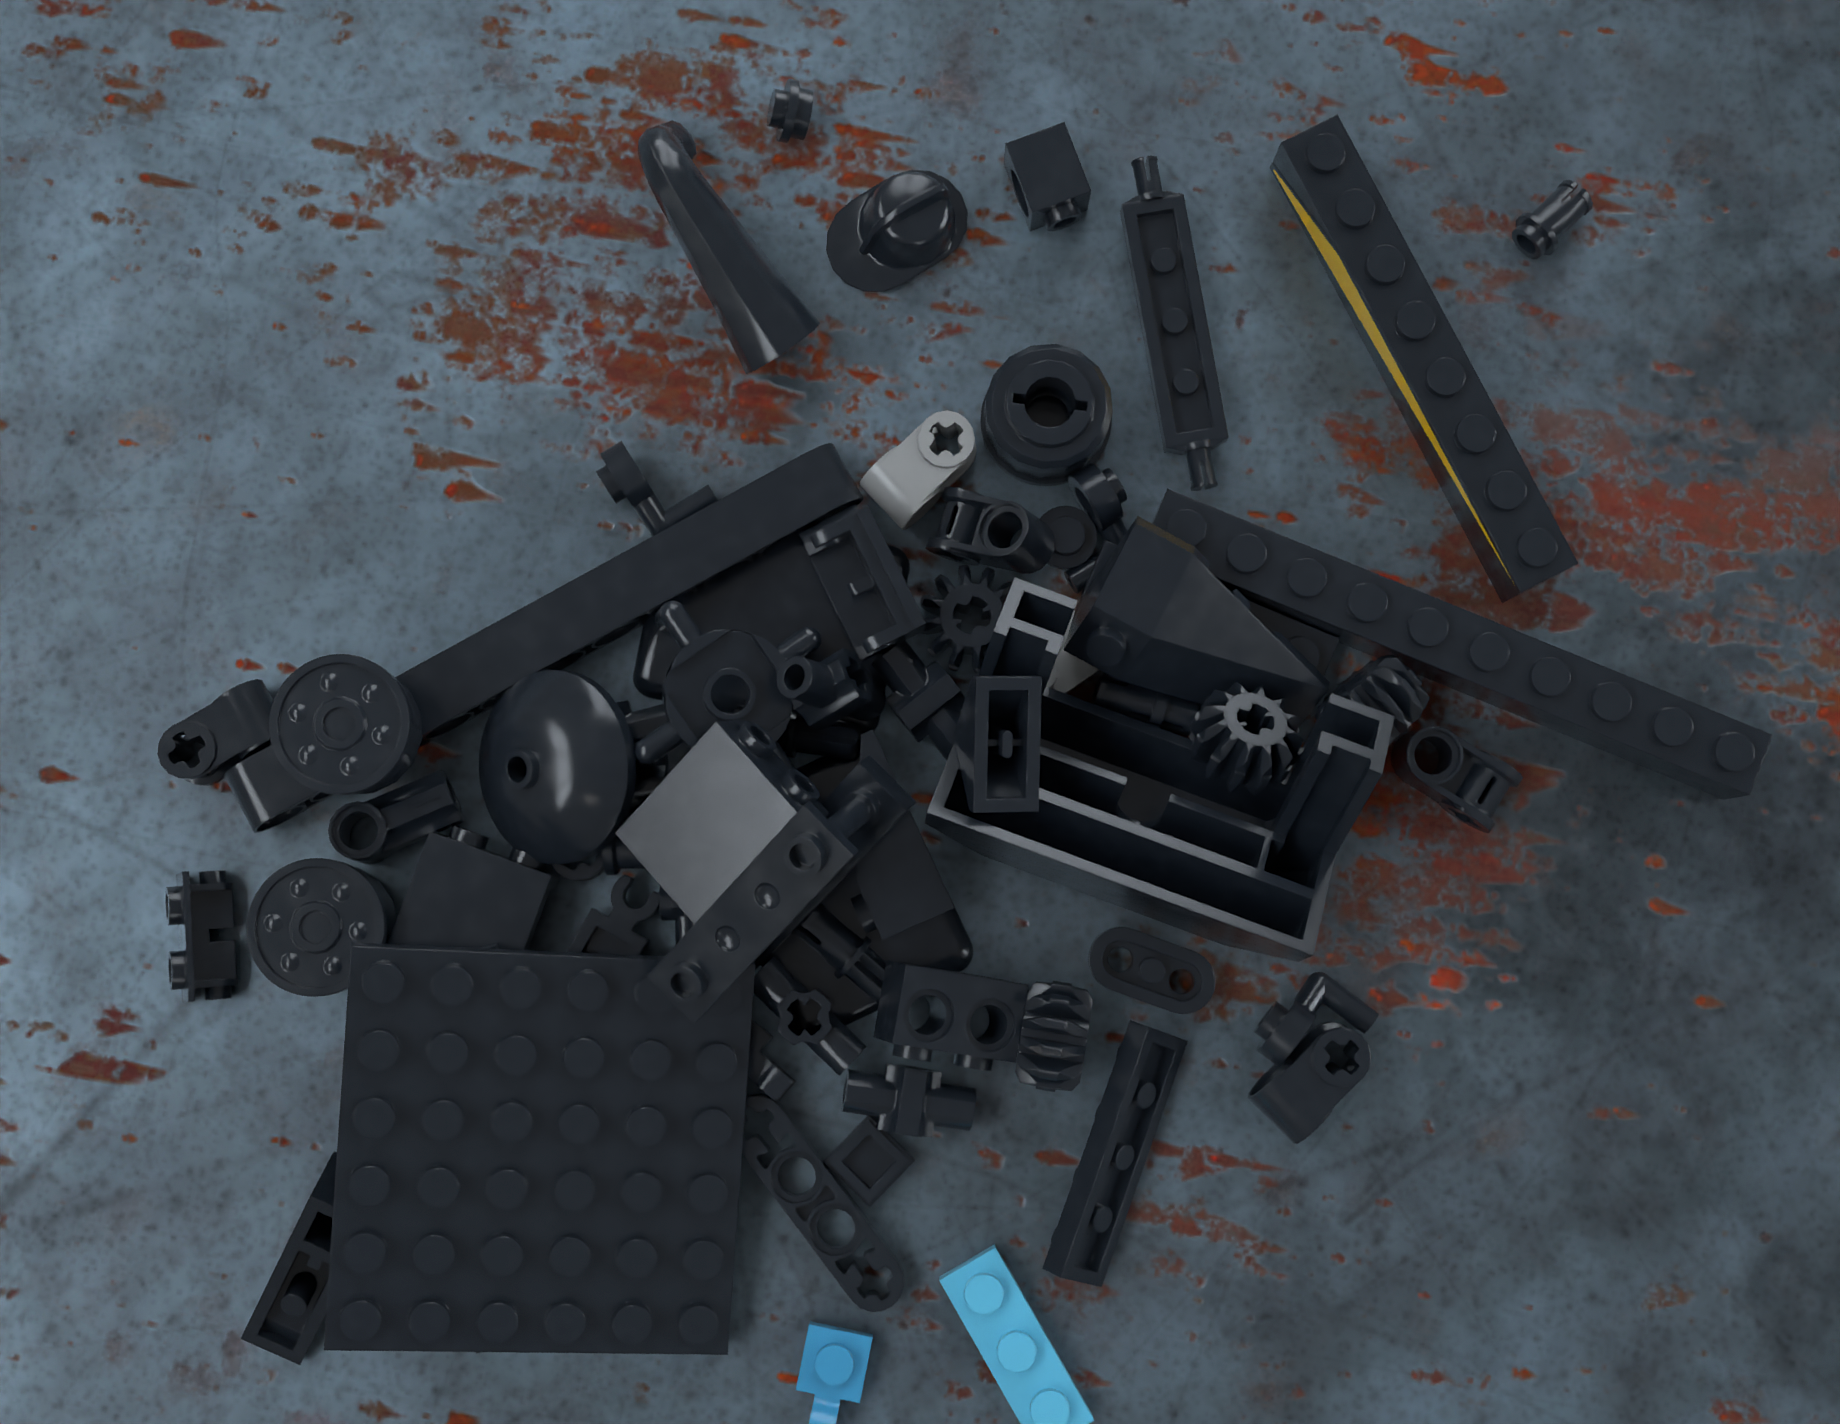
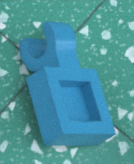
M810 1321L796 1386L797 1391L815 1394L809 1424H836L840 1400L860 1403L873 1334Z

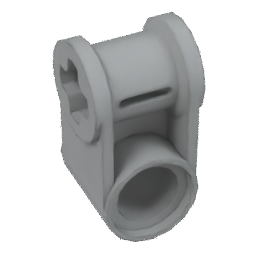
M946 410L932 414L901 444L882 456L863 476L859 485L902 530L908 529L936 504L942 496L944 488L950 487L973 464L977 450L971 424L957 412ZM942 434L945 438L951 439L958 434L960 452L953 456L949 451L945 450L937 456L936 452L938 449L935 437Z

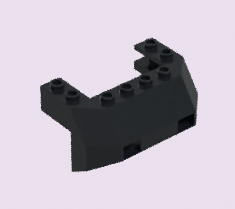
M1014 577L994 628L979 675L1042 676L1039 812H971L954 742L928 808L925 824L984 857L1216 943L1297 962L1313 956L1336 854L1383 773L1395 716L1331 693L1302 747L1301 754L1283 782H1280L1276 788L1267 785L1256 796L1250 793L1243 784H1240L1239 787L1229 793L1227 781L1221 777L1205 779V767L1207 764L1191 759V746L1193 744L1191 739L1046 687L1077 600Z

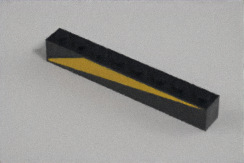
M1338 114L1281 142L1270 165V169L1283 190L1501 602L1504 603L1577 565L1578 561Z

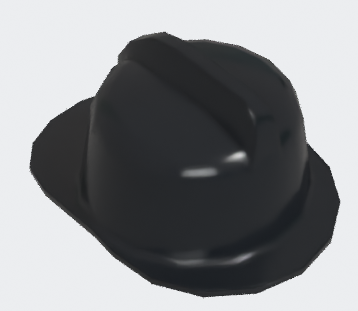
M909 170L880 182L851 200L835 215L827 232L826 252L833 271L845 284L863 292H884L906 283L947 258L959 247L967 231L968 211L962 194L948 179L932 171Z

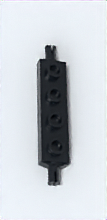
M1150 155L1147 156L1145 164L1144 157H1139L1131 162L1138 196L1122 204L1120 215L1164 453L1186 455L1191 491H1200L1203 486H1205V490L1218 486L1211 450L1226 443L1229 436L1184 194L1162 191L1157 164L1158 158L1157 156Z

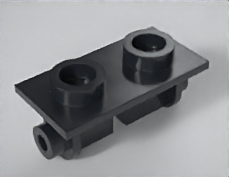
M226 870L199 872L200 884L190 885L189 871H184L176 875L177 886L166 887L165 908L167 925H178L180 951H169L168 954L169 984L171 990L181 989L182 1002L195 1001V988H205V1000L232 998L231 985H238L235 940L210 942L209 929L234 928L233 883H226Z

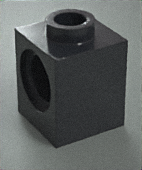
M1065 122L1005 143L1004 167L1029 231L1046 226L1047 231H1057L1078 222L1082 218L1081 213L1088 210L1091 188Z

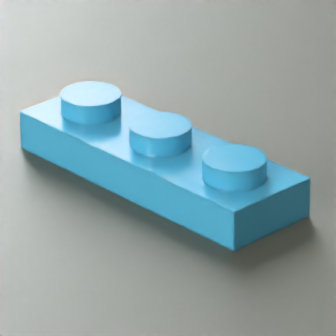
M995 1244L939 1276L941 1285L1020 1424H1089L1094 1421L1091 1411Z

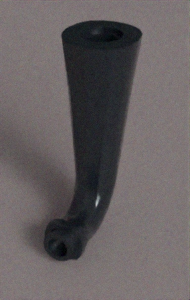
M673 120L648 128L638 140V156L644 174L661 210L714 307L745 373H751L803 340L818 327L820 322L781 276L695 166L692 159L697 153L696 144L688 130L681 123Z

